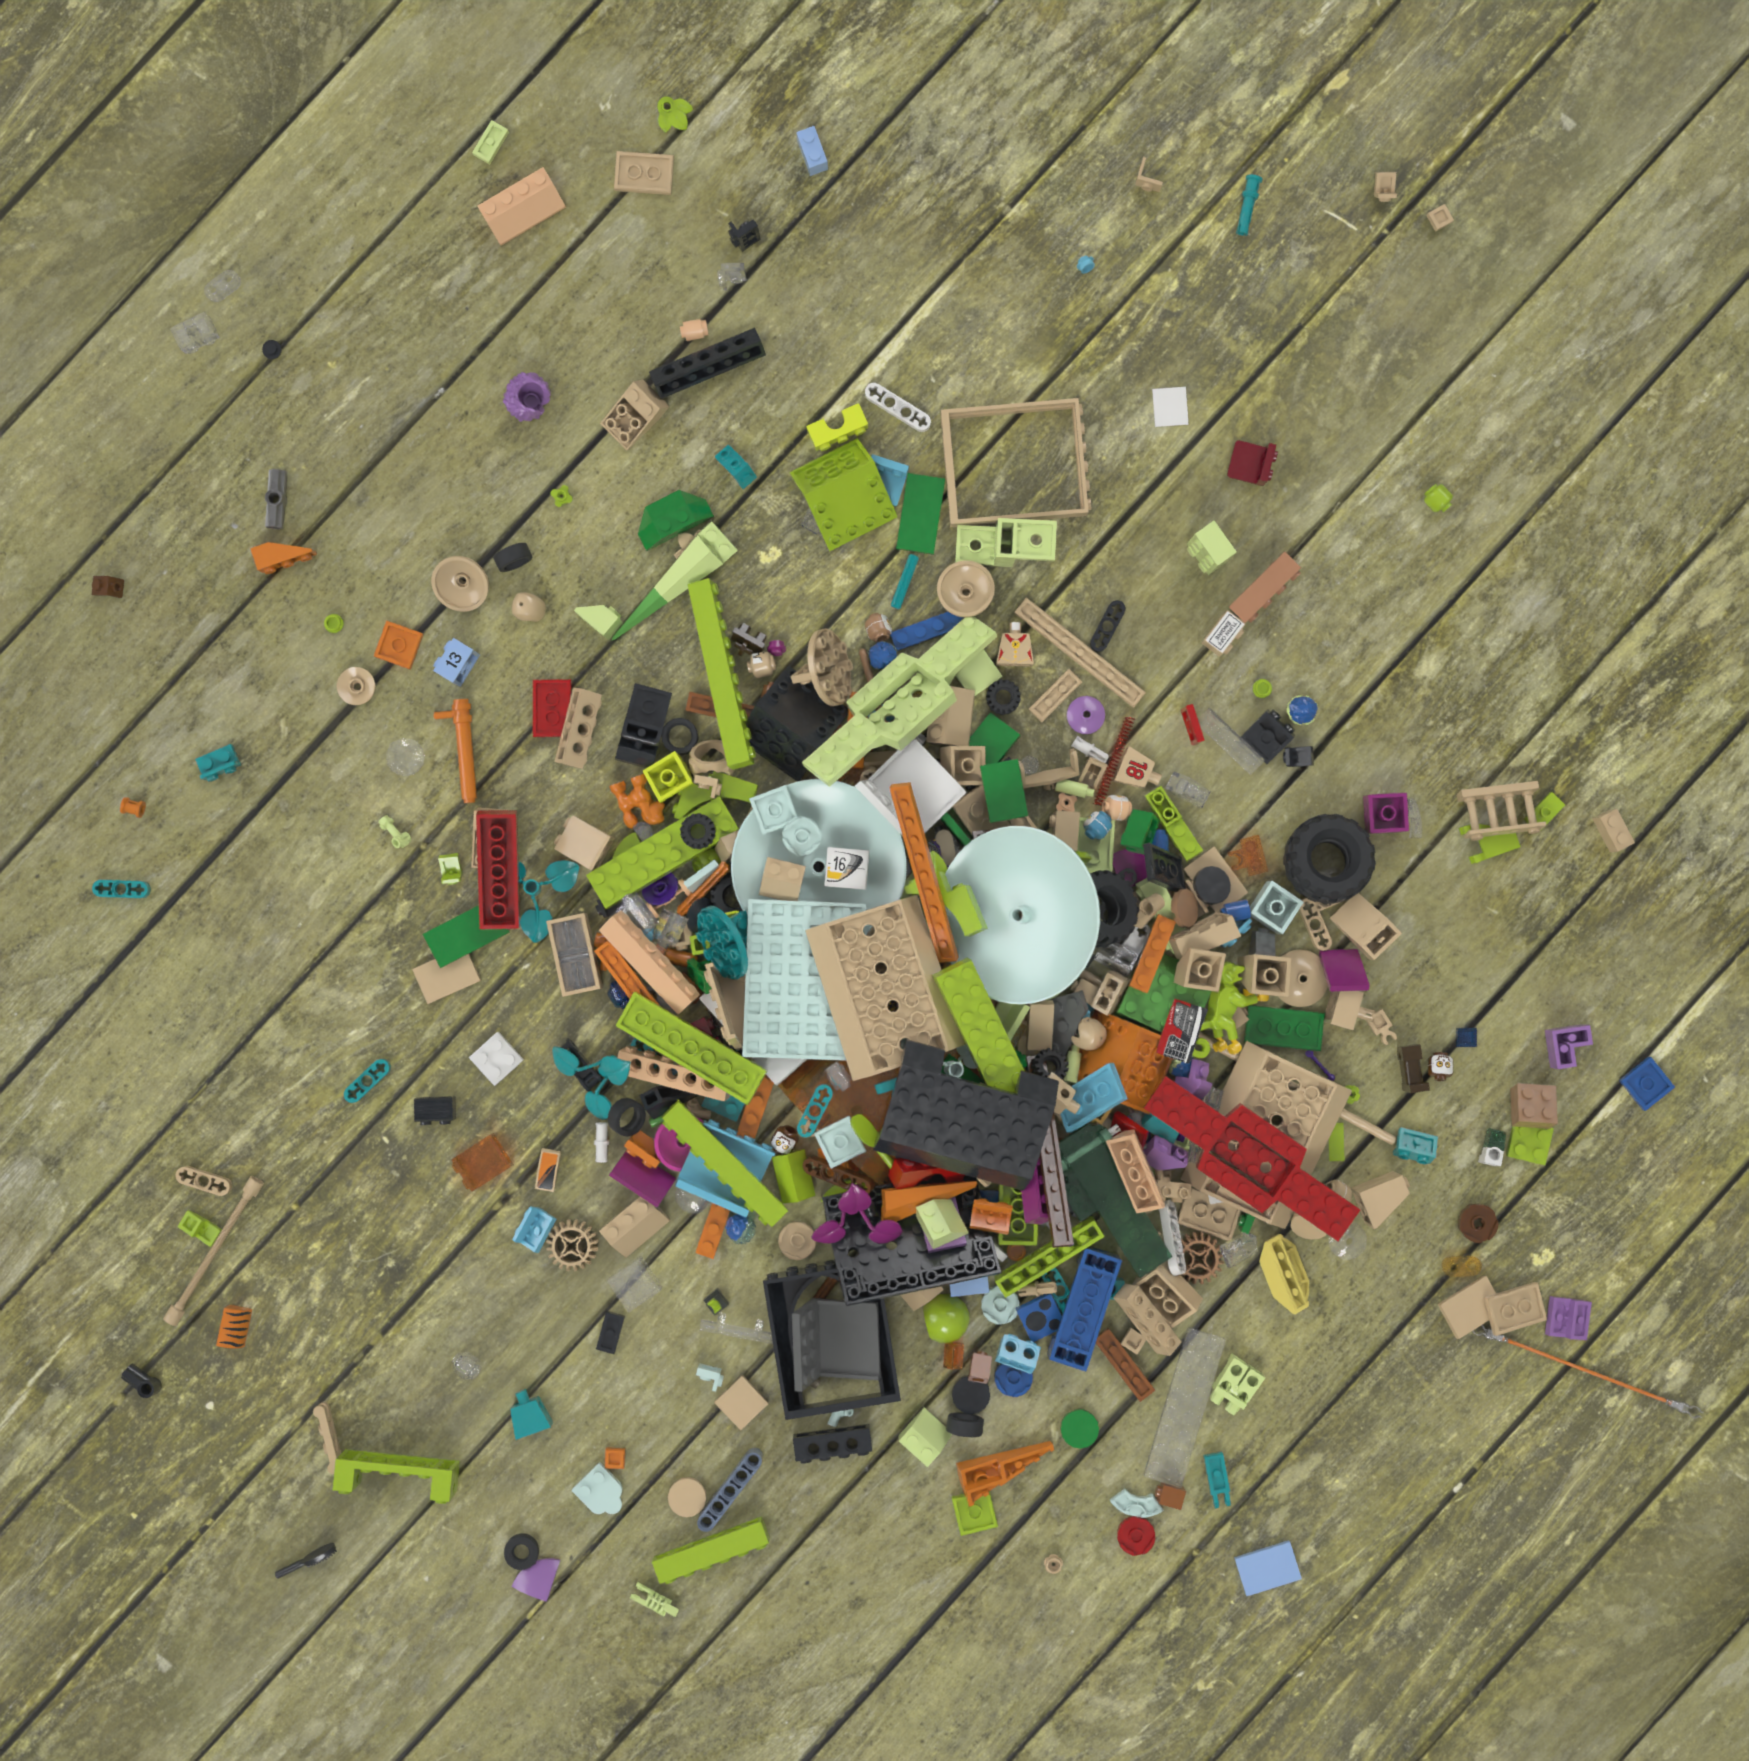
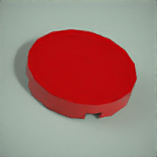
M1130 1516L1120 1523L1117 1529V1540L1125 1553L1132 1556L1143 1555L1153 1548L1156 1538L1152 1524L1146 1518Z

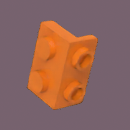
M641 1130L631 1136L624 1145L627 1148L626 1152L633 1157L639 1156L643 1159L642 1163L649 1168H652V1166L656 1168L661 1162L655 1152L654 1139Z
M975 1199L969 1228L1008 1235L1013 1206L1005 1202L994 1203L989 1202L987 1199Z

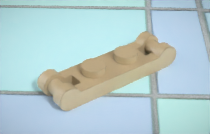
M321 1402L314 1408L313 1414L319 1419V1433L324 1438L323 1449L325 1454H328L330 1462L327 1470L330 1474H334L335 1461L341 1454L330 1406L327 1402Z

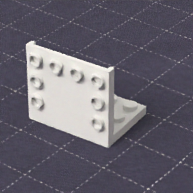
M916 739L912 740L904 749L898 750L868 780H861L855 785L901 835L902 831L889 788L891 784L911 782L924 833L967 793Z

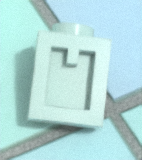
M699 1363L696 1375L705 1381L715 1380L712 1391L716 1392L717 1386H722L724 1378L723 1375H720L722 1369Z

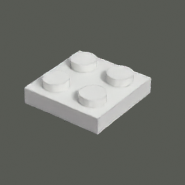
M499 1031L469 1057L494 1086L524 1060Z

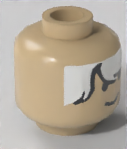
M767 651L754 653L751 655L750 661H747L749 673L752 672L755 678L771 676L773 670H776L774 656L770 655Z

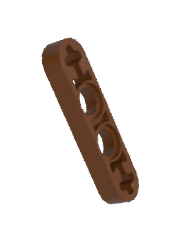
M810 1156L803 1162V1169L807 1174L846 1190L850 1188L852 1183H857V1186L863 1189V1182L867 1187L863 1190L868 1194L874 1188V1182L870 1177L840 1165L831 1168L834 1172L833 1177L828 1176L826 1168H830L829 1163L818 1156ZM810 1162H813V1166H815L814 1169L812 1168V1165L809 1164ZM844 1174L851 1178V1183L848 1184L843 1180Z

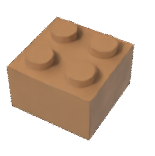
M1517 1083L1510 1089L1512 1126L1551 1129L1558 1124L1556 1086Z

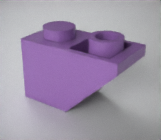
M1154 1135L1143 1150L1149 1166L1156 1170L1184 1168L1188 1163V1151L1157 1135Z

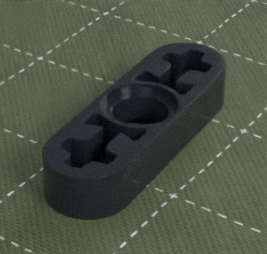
M1112 601L1090 640V647L1093 651L1102 652L1108 646L1126 610L1122 601ZM1116 605H1119V610H1121V613L1118 612L1115 615L1114 619L1111 618V615L1114 611V609H1112V606L1115 607ZM1105 621H1110L1113 624V629L1109 632L1102 628V624ZM1098 631H1100L1103 635L1109 636L1108 639L1106 637L1103 638L1102 644H1104V646H1100L1099 648L1095 647L1096 643L1094 642V640L1097 641L1101 636V634H1098Z

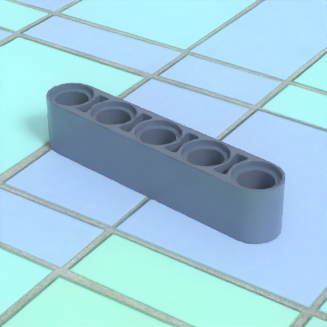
M751 1448L746 1452L701 1511L697 1521L698 1528L701 1531L708 1532L714 1528L759 1469L763 1459L760 1449ZM756 1455L759 1461L751 1462L749 1456ZM740 1470L745 1471L747 1476L740 1478L737 1472ZM727 1486L734 1487L735 1492L728 1493L725 1490V1488ZM719 1501L723 1504V1507L720 1509L716 1508L713 1503ZM709 1517L712 1522L705 1524L702 1518Z

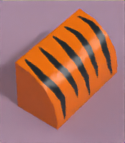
M235 1305L225 1307L216 1346L224 1348L245 1347L253 1309Z

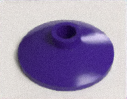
M667 874L642 889L644 900L651 905H661L670 901L678 890V880L674 874Z

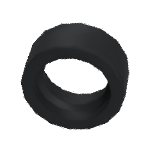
M516 543L500 550L493 558L500 572H508L527 564L532 560L533 556L526 543Z
M674 718L667 722L661 734L665 748L670 752L676 751L679 755L691 752V749L699 740L695 725L684 718ZM678 725L686 726L691 732L690 743L682 748L673 746L669 740L671 729Z
M622 1098L616 1101L608 1113L609 1127L625 1137L638 1133L646 1120L644 1107L631 1098ZM633 1107L634 1114L632 1120L624 1127H620L622 1114L627 1109Z
M950 1413L947 1418L946 1431L961 1437H980L983 1434L984 1419L974 1414Z

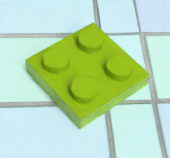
M1512 1126L1506 1156L1546 1165L1554 1128Z

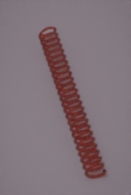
M1125 717V721H1123V728H1120L1119 738L1116 739L1118 742H1115V749L1112 750L1114 753H1111V760H1108V767H1106L1105 774H1103L1105 778H1101L1103 780L1100 782L1102 785H1099L1100 788L1097 789L1099 792H1096L1095 803H1093L1095 805L1102 806L1099 802L1104 800L1100 798L1106 799L1102 795H1107L1103 791L1108 792V790L1103 787L1110 788V786L1105 785H1111L1106 780H1113L1107 776L1114 777L1109 773L1115 774V772L1109 769L1117 770L1112 766L1118 767V765L1112 762L1119 763L1115 759L1120 760L1121 758L1115 755L1122 756V754L1116 751L1123 753L1118 748L1125 749V747L1119 744L1126 745L1121 742H1127L1122 737L1129 738L1122 733L1130 735L1125 730H1132L1125 726H1133L1126 722L1134 724V722L1128 719L1136 720L1135 718Z

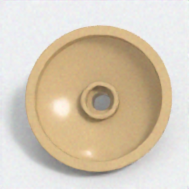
M464 556L445 558L435 567L432 573L431 584L434 594L443 605L452 610L461 612L474 610L485 601L488 595L489 582L487 575L482 567L470 558Z
M959 561L951 564L942 572L937 583V594L941 605L949 613L958 617H973L982 613L988 608L994 597L995 585L992 575L984 566L973 561ZM968 590L970 593L964 595L963 591Z
M1292 950L1283 954L1281 957L1291 958L1289 997L1278 996L1279 999L1295 1007H1306L1319 1001L1328 988L1320 957L1308 950ZM1301 975H1304L1306 977V980L1304 982L1300 981Z

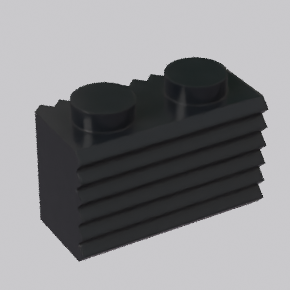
M456 1096L417 1097L414 1099V1122H420V1125H432V1121H439L440 1125L451 1124V1121L456 1119Z

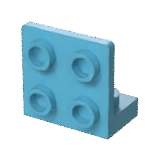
M872 454L871 457L875 462L892 505L897 506L909 466Z

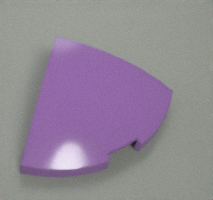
M553 1558L537 1560L536 1564L519 1572L512 1587L529 1596L547 1602L560 1560Z

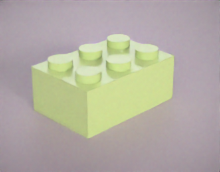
M1212 521L1195 533L1187 543L1189 554L1192 557H1196L1199 561V568L1208 575L1227 563L1237 553L1215 521Z

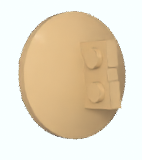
M830 629L815 631L808 645V663L791 676L793 684L800 682L803 685L812 681L817 694L827 705L837 706L843 704L848 695L852 693L851 671L853 664L848 659L846 643L841 642L840 638Z

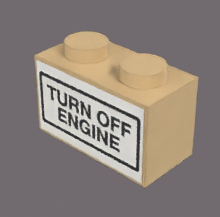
M1227 610L1201 643L1219 657L1223 653L1227 655L1233 647L1232 641L1235 638L1238 640L1245 630L1242 628L1245 626V623Z

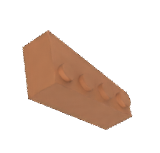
M1284 551L1229 608L1244 623L1247 621L1251 623L1259 615L1257 611L1261 607L1265 609L1271 604L1272 600L1270 598L1275 593L1280 595L1287 588L1284 584L1289 579L1294 581L1301 574L1299 572L1301 567Z

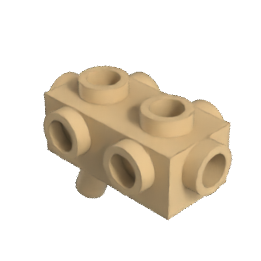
M1154 1168L1157 1177L1155 1180L1164 1201H1166V1197L1171 1198V1202L1183 1203V1199L1190 1200L1192 1197V1184L1170 1182V1177L1164 1176L1163 1170H1156Z

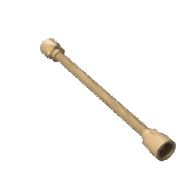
M250 1176L242 1189L244 1191L243 1197L233 1211L234 1213L228 1219L220 1232L221 1234L215 1240L182 1297H180L175 1305L170 1306L163 1318L165 1322L173 1326L178 1325L185 1313L183 1309L248 1201L253 1196L256 1197L264 1185L263 1181Z

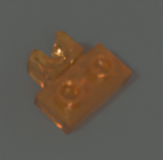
M1259 835L1239 839L1241 849L1227 853L1229 857L1236 856L1239 860L1236 865L1231 867L1232 871L1247 868L1248 876L1269 872Z

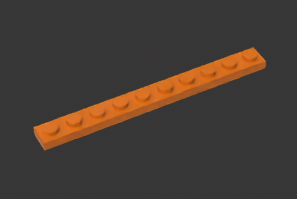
M911 782L891 784L889 787L938 961L939 963L957 961L959 956Z
M767 1075L763 1078L750 1104L746 1105L737 1130V1135L744 1137V1135H748L754 1139L756 1137L774 1082ZM712 1203L695 1253L714 1259L730 1210Z

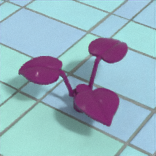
M852 1183L848 1191L842 1194L838 1202V1207L842 1211L840 1223L838 1224L837 1221L830 1220L821 1224L813 1232L811 1239L828 1244L838 1242L846 1233L845 1228L842 1227L844 1225L845 1213L856 1214L858 1210L870 1230H872L869 1233V1239L875 1243L891 1242L898 1238L903 1230L893 1220H883L877 1223L875 1227L872 1226L863 1211L871 1205V1197L865 1190Z

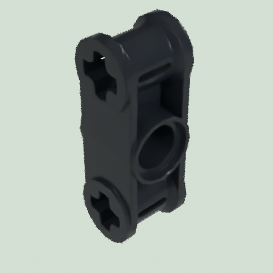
M567 1038L566 1043L561 1048L565 1050L569 1048L568 1051L574 1054L584 1066L589 1065L590 1062L579 1051L575 1043ZM594 1067L580 1072L576 1071L574 1074L587 1092L592 1091V1088L604 1079Z

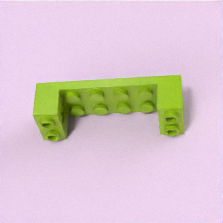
M345 1449L335 1461L333 1491H338L339 1494H350L362 1482V1472L380 1471L379 1473L383 1475L399 1473V1476L403 1477L418 1475L419 1478L423 1479L430 1478L431 1476L430 1500H434L438 1504H446L457 1492L460 1461Z

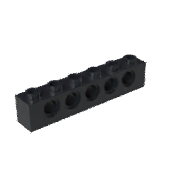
M754 327L651 370L649 373L660 399H663L766 356V353Z

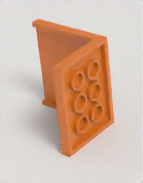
M1095 1009L1091 1018L1098 1020L1105 1026L1107 1036L1103 1045L1098 1049H1079V1053L1082 1056L1077 1082L1106 1064L1114 1063L1128 1098L1120 1104L1150 1115V1112L1143 1107L1166 1076L1172 1062V1058L1156 1053L1161 1035L1111 1014L1105 1015Z

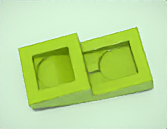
M187 1210L177 1226L191 1237H197L209 1247L213 1246L222 1231L221 1228L190 1210Z

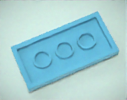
M1114 1063L1106 1064L1071 1086L1076 1090L1072 1099L1081 1104L1076 1114L1067 1109L1060 1114L1066 1132L1072 1133L1128 1099Z

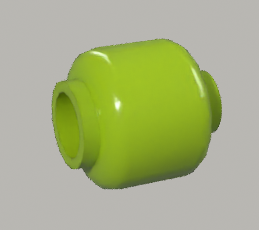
M1434 484L1424 493V502L1435 513L1440 510L1445 512L1452 505L1450 501L1453 499V495L1443 484Z

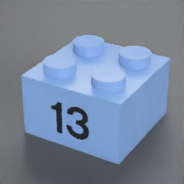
M453 638L452 641L449 640L444 647L445 652L442 657H438L435 661L433 671L461 687L480 654Z

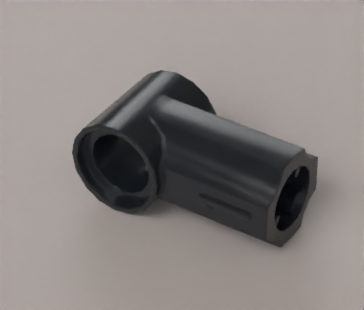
M133 1363L122 1373L121 1378L135 1388L138 1395L142 1398H149L159 1393L162 1388L161 1381L158 1378L150 1377ZM147 1384L151 1386L152 1391L148 1390Z

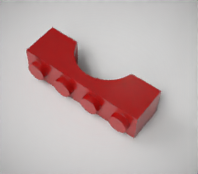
M899 1158L894 1160L888 1177L896 1190L913 1188L921 1179L932 1174H941L946 1183L963 1181L965 1175Z

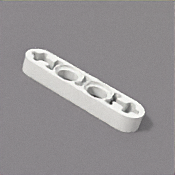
M877 383L868 384L865 389V396L870 402L919 432H925L930 428L931 419L926 413ZM876 388L877 394L882 396V393H885L881 402H879L880 397L877 395L870 396V389L874 390ZM887 398H893L895 405L887 407L884 401ZM903 408L911 410L912 413L909 417L901 415L900 412ZM915 413H917V419H926V426L922 425L920 427L919 422L916 419H914V422H911Z
M1166 1200L1165 1207L1159 1209L1169 1270L1172 1275L1177 1276L1185 1274L1186 1264L1174 1202Z

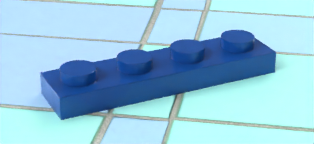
M946 612L893 631L890 636L897 652L947 634L965 617H958Z

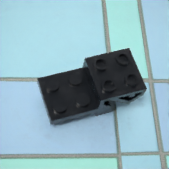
M637 683L634 684L615 760L643 768H648L654 764L672 696L671 692Z

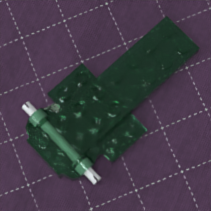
M1087 1123L1058 1141L1063 1176L1068 1181L1065 1183L1067 1201L1079 1221L1098 1211L1137 1276L1141 1278L1173 1256L1146 1213H1136L1106 1143L1113 1135L1121 1131L1118 1128L1119 1126L1115 1124L1110 1129H1107L1101 1124L1091 1125Z

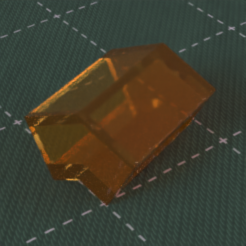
M945 1343L943 1368L952 1370L963 1369L964 1343Z

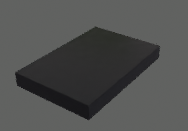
M1144 844L1147 880L1174 892L1186 889L1182 857L1153 844Z

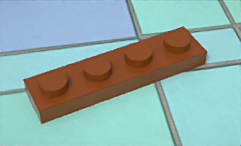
M1109 1328L1098 1334L1097 1346L1140 1402L1156 1391Z

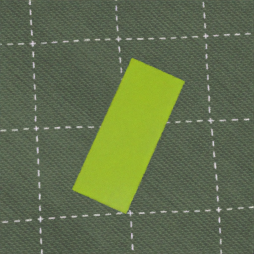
M1336 1123L1329 1137V1161H1345L1344 1123Z

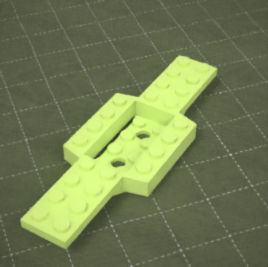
M974 616L965 617L919 659L901 653L847 701L849 710L854 717L802 762L804 767L830 787L873 748L888 745L900 751L904 749L957 701L955 693L950 687L954 676L997 637L996 632ZM912 677L911 681L907 685H905L903 688H900L907 680H909ZM898 688H900V689L897 691V693H896L890 700L885 701V700H886L888 697H890ZM915 691L923 692L919 698L912 697ZM884 702L883 706L879 710H877L875 713H872L879 705H881ZM887 716L895 717L891 723H886L884 720Z

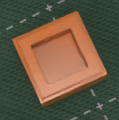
M606 1447L605 1468L624 1469L626 1448Z

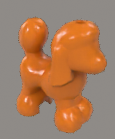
M644 774L631 778L634 789L628 795L625 793V781L609 786L611 792L618 800V806L624 814L623 821L628 828L633 829L638 826V820L631 812V809L634 807L641 809L642 819L650 825H658L665 820L663 815L665 804L659 801L654 802L648 790L645 789L647 778Z

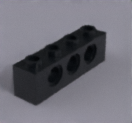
M870 1424L793 1434L795 1461L805 1464L812 1462L813 1459L827 1461L835 1456L848 1458L850 1454H858V1456L868 1455L869 1452H872ZM854 1438L857 1440V1444L850 1446L847 1444V1440ZM830 1441H836L838 1443V1446L836 1448H830L828 1446V1443ZM815 1443L819 1446V1449L812 1451L808 1446Z

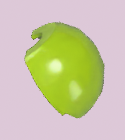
M939 1294L923 1306L928 1335L932 1340L939 1343H951L960 1339L967 1331L970 1323L969 1311L966 1304L958 1297H951L950 1294Z

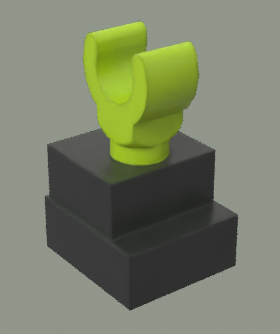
M718 1288L704 1298L706 1306L714 1316L729 1305V1302Z

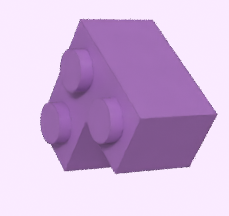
M1580 1024L1545 1030L1550 1068L1577 1067L1574 1047L1593 1045L1590 1025Z

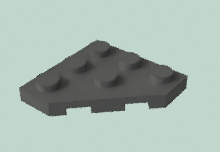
M1083 990L1049 999L1053 1000L1054 1003L1052 1049H1057L1056 1053L1061 1051V1057L1067 1055L1068 1051L1071 1050V1037L1077 1036L1079 1023L1088 1011Z

